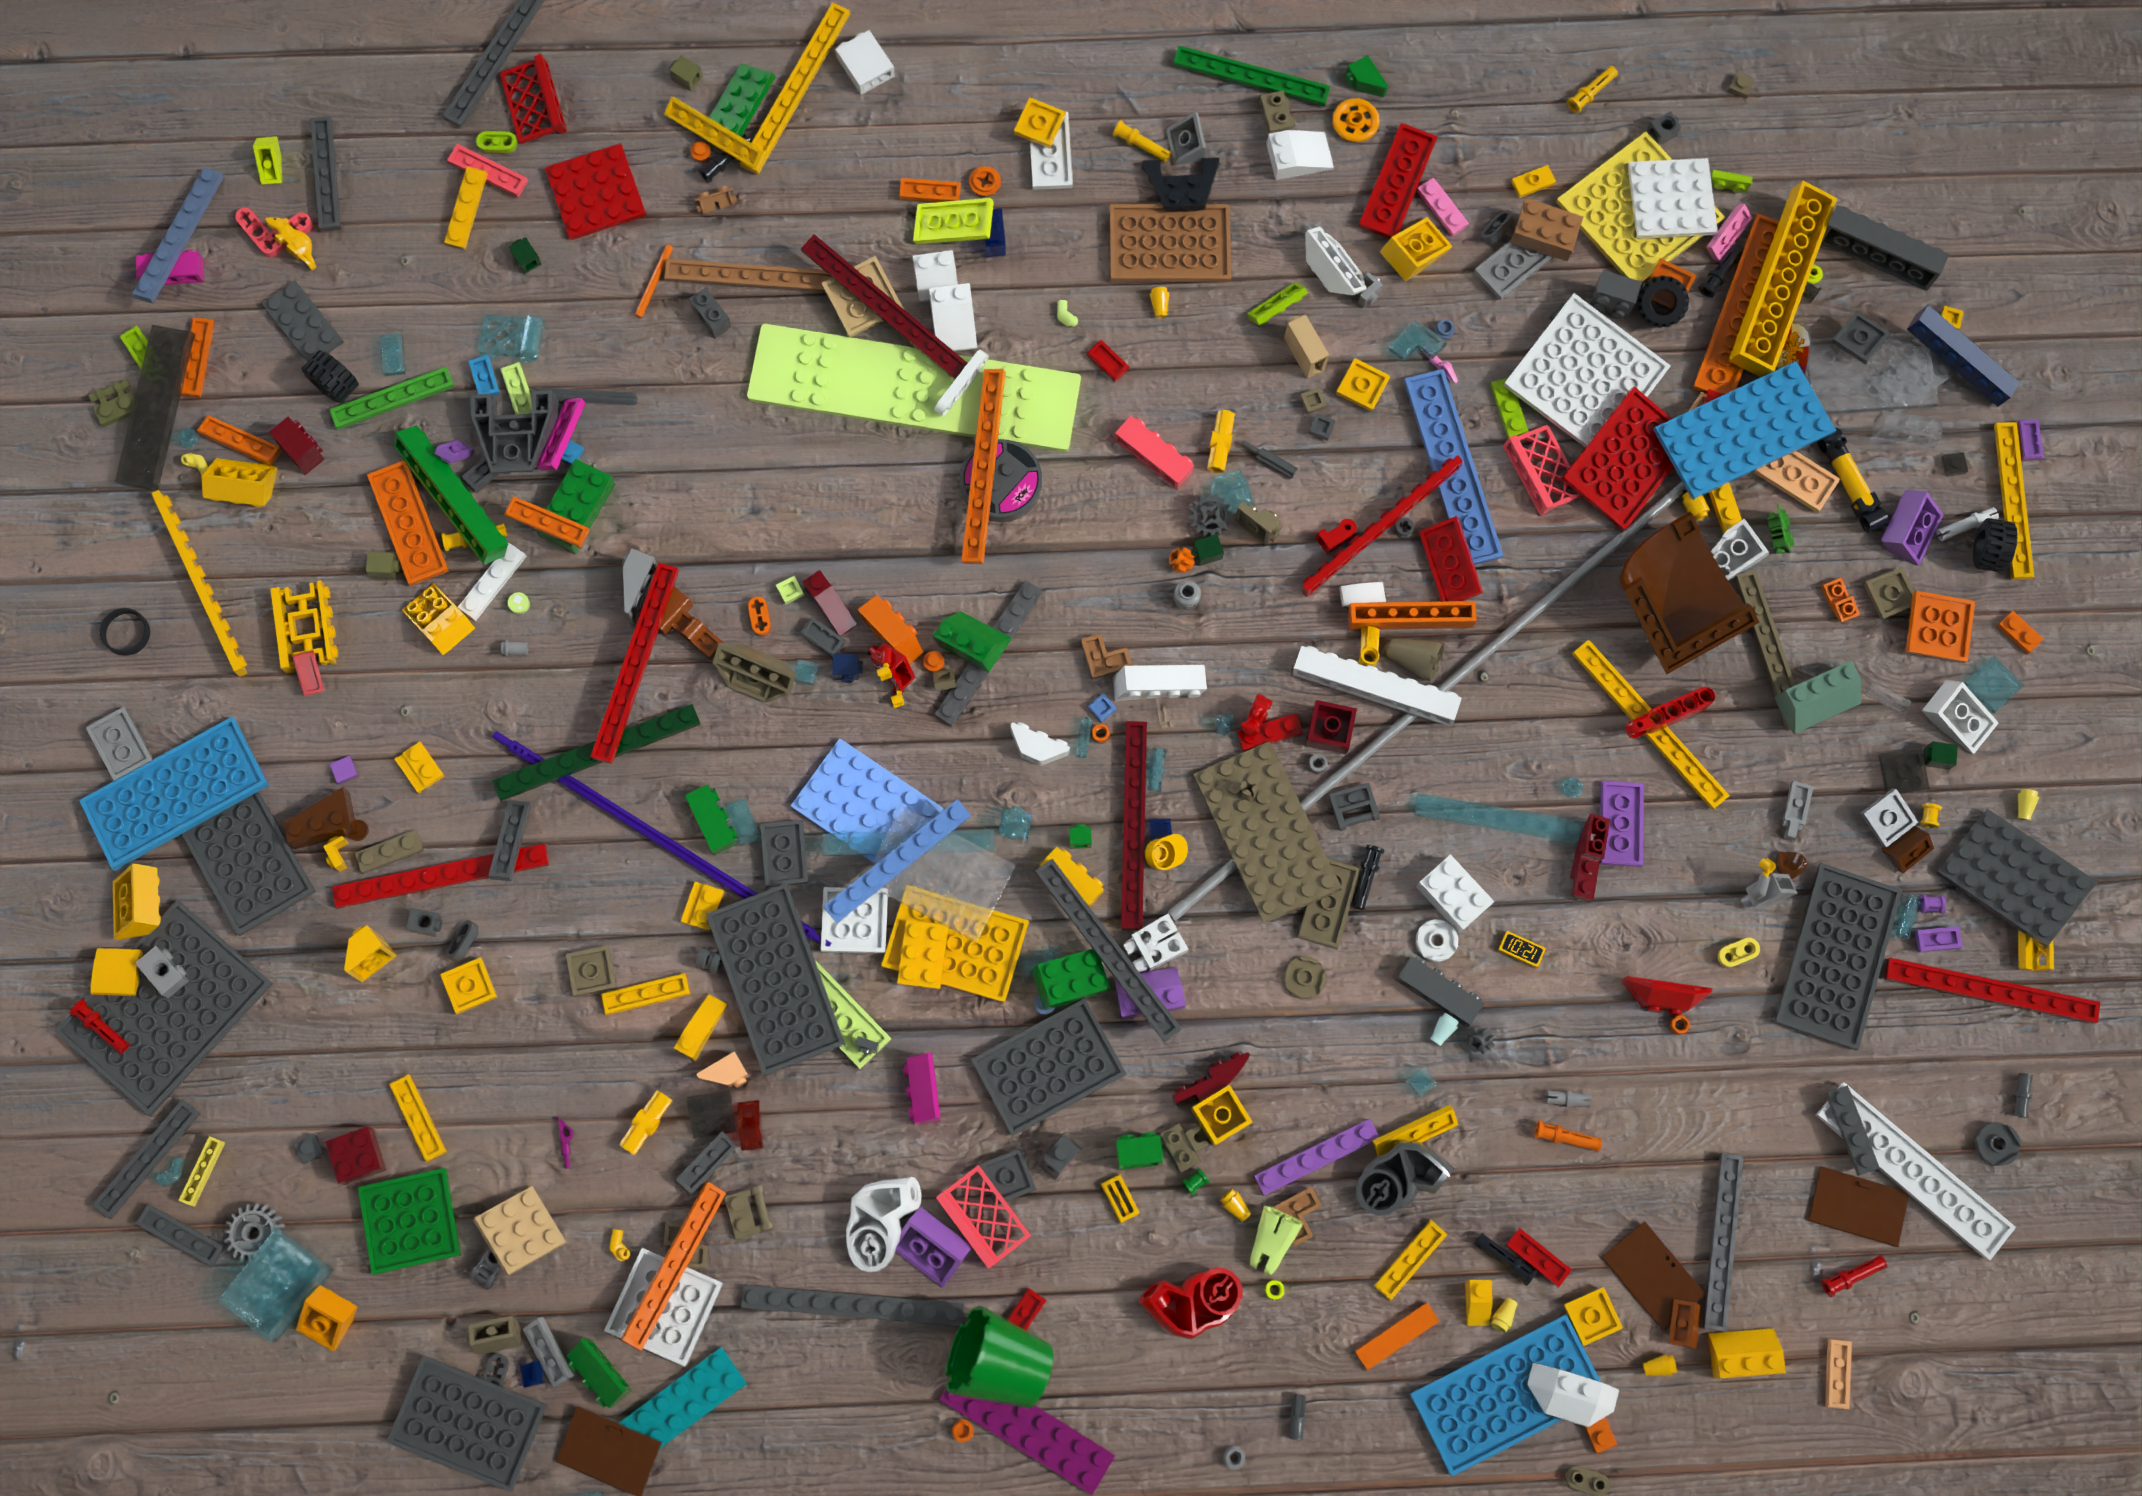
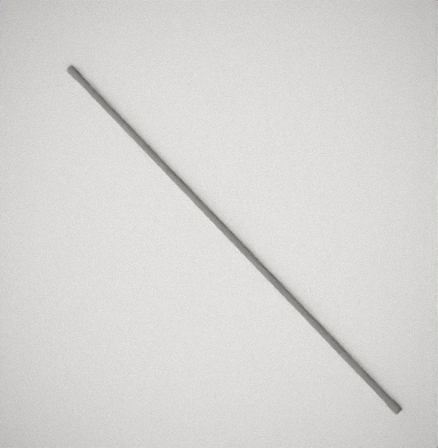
M1680 482L1630 524L1626 530H1623L1437 686L1438 690L1443 692L1449 691L1686 492L1687 489L1683 482ZM1406 712L1300 801L1304 812L1418 716ZM1233 859L1167 912L1174 922L1237 869Z

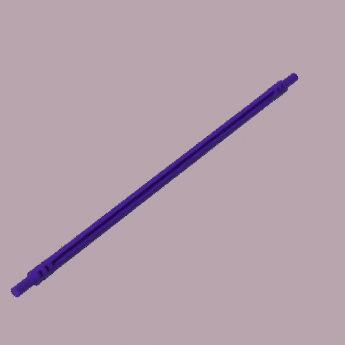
M498 731L492 736L494 740L506 746L509 752L514 753V755L531 765L545 760L529 748H526L516 740H510ZM568 775L556 780L743 899L757 895L753 890L574 777ZM801 921L807 939H811L821 945V935L815 932L816 929ZM826 939V946H830L831 942Z

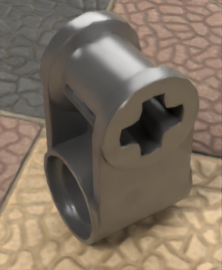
M490 1248L469 1277L472 1281L475 1279L483 1284L486 1290L492 1288L503 1270L499 1263L493 1261V1253Z

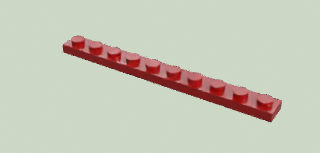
M1458 455L1453 459H1447L1442 464V469L1438 472L1433 471L1426 478L1427 481L1423 485L1420 483L1411 490L1412 494L1407 498L1405 496L1402 497L1395 504L1396 507L1392 511L1389 509L1385 511L1380 517L1381 520L1376 524L1374 522L1371 523L1361 537L1358 535L1350 541L1348 548L1345 550L1342 548L1334 555L1335 559L1330 563H1323L1318 569L1319 572L1314 576L1312 574L1303 581L1302 592L1307 597L1458 471L1462 467L1463 460Z
M662 563L657 564L590 756L594 760L609 764L613 763L679 573L677 567Z
M546 844L520 848L514 873L550 866ZM494 854L333 886L335 907L339 909L490 878L489 872Z
M1894 958L1887 959L1884 980L2078 1021L2098 1023L2100 1002Z

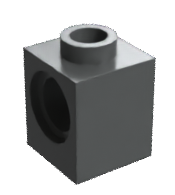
M1670 111L1651 121L1646 131L1658 145H1661L1677 136L1681 129L1680 121Z
M411 908L406 929L412 933L436 937L437 932H440L442 928L441 916L436 912ZM425 918H430L429 926L422 928L421 922Z

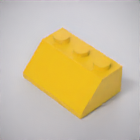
M216 458L201 475L203 498H208L212 501H229L233 504H251L254 507L265 506L272 496L277 466Z
M133 863L113 881L114 940L149 935L160 925L161 917L158 908L160 904V896L158 895L160 880L157 876L156 867Z
M368 925L365 927L361 926L349 938L344 970L360 982H364L397 955L379 933Z
M1774 1328L1708 1333L1713 1379L1786 1373L1783 1349Z

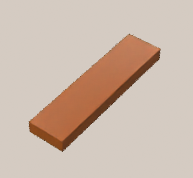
M192 318L179 388L180 396L201 398L215 324L213 319Z
M207 415L197 429L199 435L269 466H272L282 451L281 447L209 415Z
M515 496L511 499L504 513L510 519L579 548L582 547L590 531L588 527Z
M1426 1302L1354 1352L1366 1371H1368L1437 1324L1440 1320L1428 1302Z

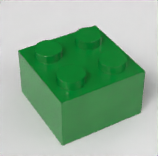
M1155 1132L1142 1133L1141 1137L1133 1138V1134L1122 1135L1115 1142L1118 1170L1159 1166L1163 1163L1160 1135L1155 1136Z

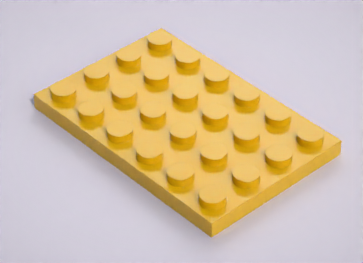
M906 885L881 967L899 972L906 920L949 925L941 985L1005 1003L1029 920Z

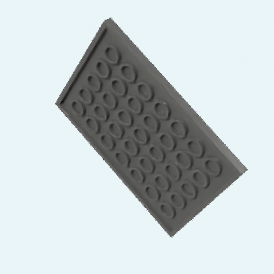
M178 900L161 916L160 925L149 935H144L132 949L141 950L143 957L155 946L161 949L166 948L174 957L171 959L175 965L180 964L187 972L185 977L189 982L170 998H166L158 992L139 969L140 980L136 996L92 995L90 992L84 999L87 1002V1006L94 1012L100 1013V1019L126 1042L130 1043L129 1048L123 1054H118L113 1047L91 1028H85L76 1016L69 1015L54 1031L148 1116H152L273 984ZM164 966V967L161 968V970H160V975H161V976H163V975H165V974L167 973V971H168V967H167V966Z

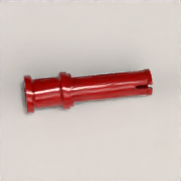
M84 999L78 1001L71 1008L69 1014L76 1016L85 1028H91L118 1054H123L129 1048L130 1043L126 1042L100 1019V1013L94 1012L87 1006V1002Z
M1879 1255L1851 1270H1841L1837 1272L1836 1276L1822 1279V1287L1825 1293L1832 1298L1835 1296V1293L1843 1289L1849 1290L1857 1281L1888 1267L1887 1262L1882 1255Z

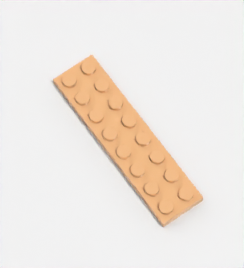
M1701 391L1689 411L1703 405L1705 393ZM1797 451L1753 471V473L1816 513L1821 510L1840 481V478Z

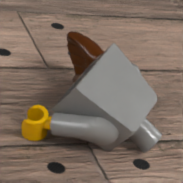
M1779 852L1776 857V865L1769 858L1761 859L1759 867L1764 872L1760 874L1757 882L1746 888L1748 895L1741 898L1746 909L1753 906L1767 908L1796 895L1797 891L1791 879L1796 878L1806 868L1808 864L1806 858L1796 852ZM1775 868H1777V871H1778L1779 874H1777V873H1772V872L1774 871Z

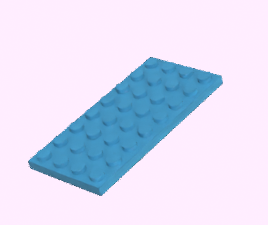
M1797 361L1653 429L1692 500L1819 441L1836 431Z
M232 716L79 801L110 867L116 871L269 786V783L237 720Z
M1563 1315L1409 1394L1451 1477L1563 1420L1545 1414L1529 1389L1527 1383L1532 1363L1560 1369L1601 1382L1567 1315Z

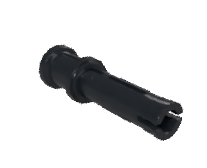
M746 134L742 135V138L752 143V140ZM724 151L719 156H713L711 161L704 167L698 168V171L706 182L711 183L712 178L719 172H724L725 166L735 157Z
M1733 244L1717 268L1709 272L1707 280L1698 287L1704 296L1708 298L1714 297L1716 289L1719 285H1723L1726 274L1743 252L1742 246Z
M1366 845V856L1364 862H1361L1360 865L1363 870L1352 904L1353 908L1365 910L1374 874L1379 871V860L1381 854H1384L1385 851L1373 845Z
M1481 1233L1474 1242L1475 1245L1508 1268L1507 1271L1510 1275L1514 1274L1521 1279L1525 1286L1529 1285L1538 1272L1537 1269H1532L1522 1262L1523 1259L1521 1257L1515 1258L1484 1235V1233Z

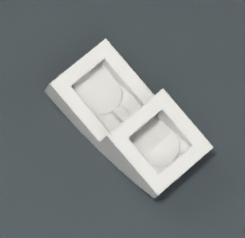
M1383 582L1359 583L1339 587L1342 607H1349L1351 603L1386 602Z

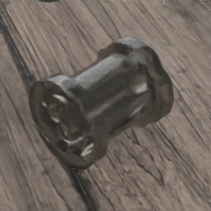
M1807 281L1802 295L1808 299L1809 303H1812L1822 288H1817Z

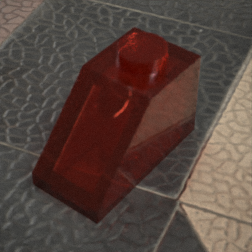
M759 1100L738 1103V1135L741 1151L763 1148V1129Z

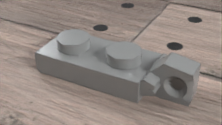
M1797 781L1791 782L1782 820V826L1786 827L1784 839L1793 841L1796 838L1797 831H1802L1803 826H1805L1813 786Z

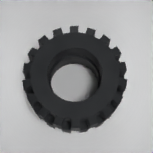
M1662 275L1651 278L1640 289L1637 297V306L1642 318L1650 325L1660 328L1677 324L1684 318L1689 308L1687 289L1679 280L1671 276ZM1662 289L1671 291L1675 296L1673 309L1664 314L1654 311L1651 306L1653 294Z
M318 350L302 367L305 377L322 393L338 403H343L359 385L355 376L343 364L327 352Z
M1986 518L1976 534L1973 547V561L1977 569L1999 573L2007 570L2013 560L2017 546L2018 535L2015 523L1993 518Z

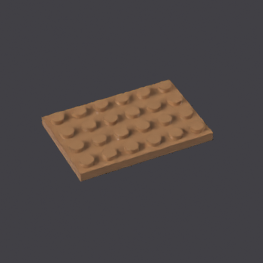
M1110 204L1111 282H1231L1230 204H1207L1205 210L1165 212L1161 204Z

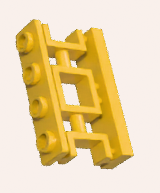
M321 580L315 584L309 583L310 593L292 596V591L289 587L270 589L280 667L286 674L295 672L291 641L293 644H304V651L295 652L293 655L313 650L315 657L319 656L320 663L323 666L328 663L336 664V658L339 656L337 646L333 642L336 632L330 618H333L332 607L328 605L330 590ZM318 596L321 616L317 608H307V602L318 600ZM285 599L289 605L298 604L299 611L287 613ZM314 617L316 633L297 636L295 620ZM324 639L326 653L323 648L313 649L312 641Z

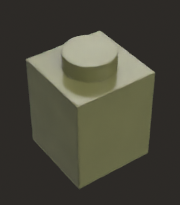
M682 55L677 60H674L670 66L672 80L689 91H692L703 77L701 67Z
M368 552L366 572L370 578L396 579V572L399 573L400 561L394 553Z

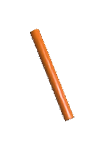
M670 245L665 246L634 314L637 318L641 319L649 304L666 266V259H669L673 247Z

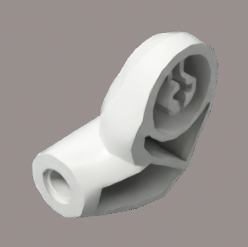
M914 1177L888 1179L870 1183L861 1188L851 1198L850 1218L846 1227V1244L852 1262L860 1270L867 1272L879 1271L886 1267L894 1257L901 1236L899 1219L918 1209L921 1204L920 1185Z

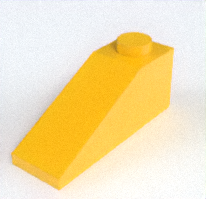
M708 994L684 1029L674 1049L696 1062L728 1004Z

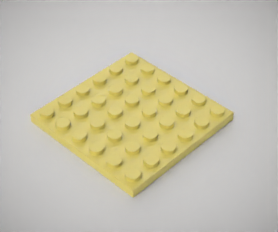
M1644 132L1556 200V203L1562 210L1584 216L1580 230L1622 276L1642 283L1650 278L1659 258L1670 262L1703 237L1685 236L1637 239L1628 164L1629 162L1672 160L1647 132ZM1715 207L1716 223L1718 225L1725 217Z

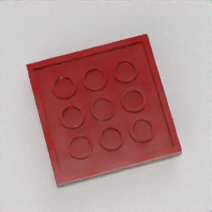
M621 143L545 167L570 240L647 216Z

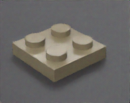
M1903 567L1863 583L1880 620L1911 609L1914 590Z
M609 945L566 954L574 997L617 988Z

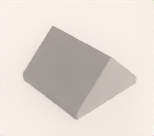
M1194 112L1166 129L1173 164L1176 166L1201 162V159L1205 156L1206 147L1198 112Z

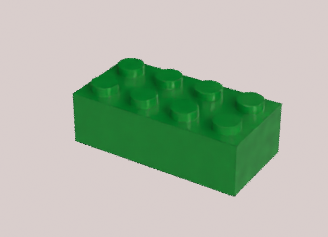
M575 459L546 510L590 529L615 486L612 476ZM536 530L539 537L573 554H576L579 547Z

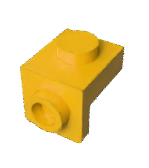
M335 836L328 840V844L323 847L328 855L325 859L332 869L335 867L341 872L348 867L338 850L349 843L343 836Z

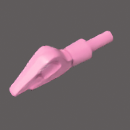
M1426 348L1422 350L1430 359L1429 362L1436 366L1438 370L1444 369L1445 375L1449 380H1452L1454 383L1458 382L1450 362L1441 361Z

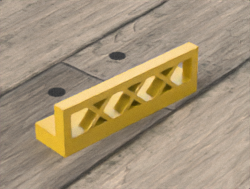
M2018 929L2019 969L2030 972L2054 970V940L2045 948ZM2044 953L2046 955V965L2039 966V958Z

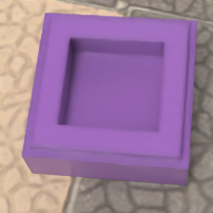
M350 756L330 763L337 784L358 777Z

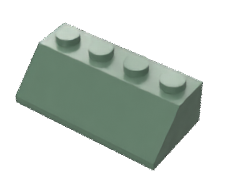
M1851 660L1783 691L1775 696L1774 699L1794 735L1860 705L1862 679Z

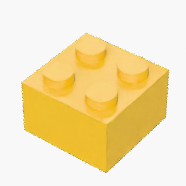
M1230 1085L1191 1109L1213 1147L1252 1124V1120Z

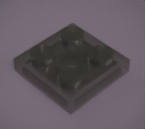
M1922 749L1878 755L1886 793L1892 788L1897 789L1899 794L1930 790Z

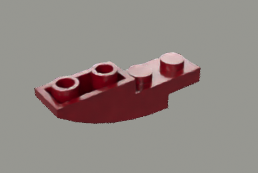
M1593 813L1588 816L1570 875V878L1573 879L1571 897L1587 902L1594 901L1600 860H1603L1605 856L1610 825L1609 818Z
M1242 1051L1231 1055V1060L1223 1063L1222 1060L1212 1063L1210 1065L1211 1069L1207 1072L1210 1079L1207 1080L1205 1076L1194 1081L1195 1085L1187 1088L1185 1085L1174 1090L1176 1093L1172 1096L1174 1104L1177 1105L1193 1097L1196 1098L1199 1104L1225 1088L1244 1067L1250 1057L1249 1053L1243 1054Z

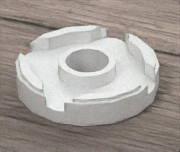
M1433 919L1427 921L1419 928L1415 944L1423 958L1431 962H1442L1449 959L1455 953L1458 947V935L1453 926L1448 924V922ZM1432 936H1440L1442 938V945H1433L1431 942Z

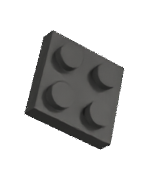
M1856 311L1834 337L1832 343L1866 365L1890 336V332Z
M1021 1148L980 1164L982 1170L1006 1202L1036 1190ZM990 1192L995 1204L996 1195L993 1192Z

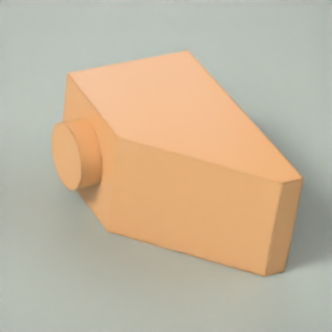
M735 1052L697 1073L698 1078L702 1081L730 1088L732 1086L737 1088L747 1082L746 1078L749 1077Z

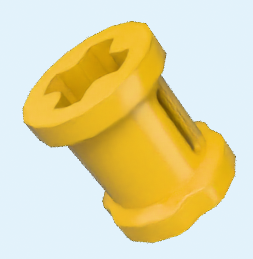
M1933 803L1922 804L1924 811L1920 826L1930 829L1939 828L1938 815L1942 806Z

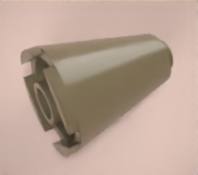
M1393 637L1391 641H1387L1384 652L1387 653L1389 659L1424 680L1432 682L1439 670L1438 664L1443 658L1445 644L1440 641Z

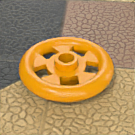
M1359 98L1347 99L1341 102L1334 110L1332 117L1333 127L1343 139L1350 142H1363L1370 139L1378 130L1379 115L1376 108L1368 101ZM1358 106V110L1351 112L1350 107ZM1368 112L1371 118L1366 120L1363 113ZM1341 114L1347 115L1346 122L1340 121ZM1356 119L1359 123H1355L1352 120ZM1366 125L1369 129L1363 133L1360 129ZM1349 127L1350 129L1355 131L1352 134L1347 132L1346 128Z

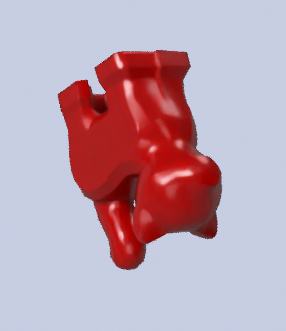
M1261 694L1256 695L1247 721L1241 723L1242 729L1248 737L1260 732L1259 727L1268 716L1267 710L1271 708L1273 703L1272 700L1265 698Z

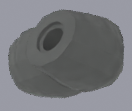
M1401 1141L1388 1153L1375 1158L1364 1169L1356 1186V1197L1361 1207L1369 1213L1378 1216L1388 1215L1412 1202L1418 1191L1435 1194L1455 1168L1422 1143Z

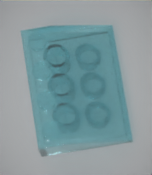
M276 1228L218 1301L267 1341L277 1342L302 1311L304 1301L319 1285H323L334 1269L279 1228Z

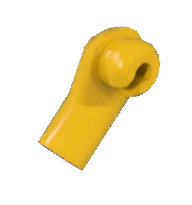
M613 1229L609 1250L616 1259L620 1261L627 1260L630 1256V1251L622 1243L623 1231Z

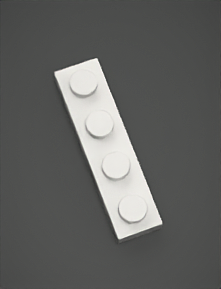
M508 543L505 557L497 559L491 564L457 608L476 621L527 557L526 554Z

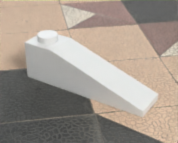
M1745 519L1728 529L1711 551L1728 581L1769 555L1768 550Z

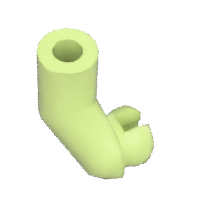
M1057 301L1058 320L1065 326L1075 327L1078 323V318L1067 311V301Z

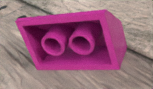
M932 1052L906 1058L907 1064L903 1065L904 1077H909L910 1086H906L907 1099H912V1107L908 1108L910 1121L914 1120L915 1126L941 1122Z

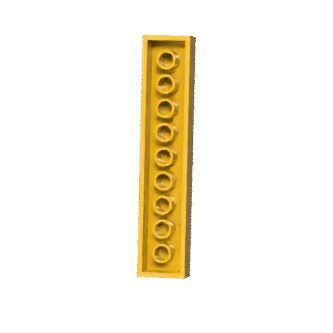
M1805 181L1800 182L1791 189L1731 351L1729 362L1759 377L1775 371L1836 204V197Z

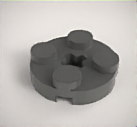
M1993 1122L1983 1126L1974 1137V1144L1979 1157L1988 1165L2004 1166L2012 1163L2018 1157L2020 1138L2011 1126ZM1994 1139L2002 1141L2000 1145L2001 1150L1994 1148Z

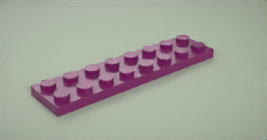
M947 1389L940 1398L942 1402L1091 1495L1095 1492L1115 1457L1108 1450L1035 1405L1031 1408H1022L953 1395Z

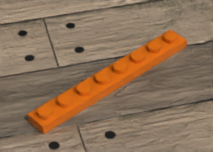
M705 1182L620 1339L637 1351H642L726 1194V1192L710 1182Z

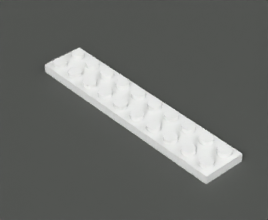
M1843 1082L1838 1088L1847 1086V1084ZM1849 1087L1879 1164V1170L1985 1260L1990 1261L2016 1227ZM1827 1100L1816 1116L1842 1138Z

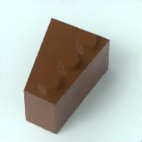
M342 787L284 822L287 843L294 849H299L326 842L335 836L346 837L357 834L350 793Z

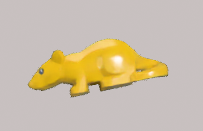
M266 218L268 226L278 232L274 236V240L280 245L284 242L287 247L286 251L297 260L301 259L313 271L316 268V264L312 257L310 238L305 233L295 230L290 226L287 218Z

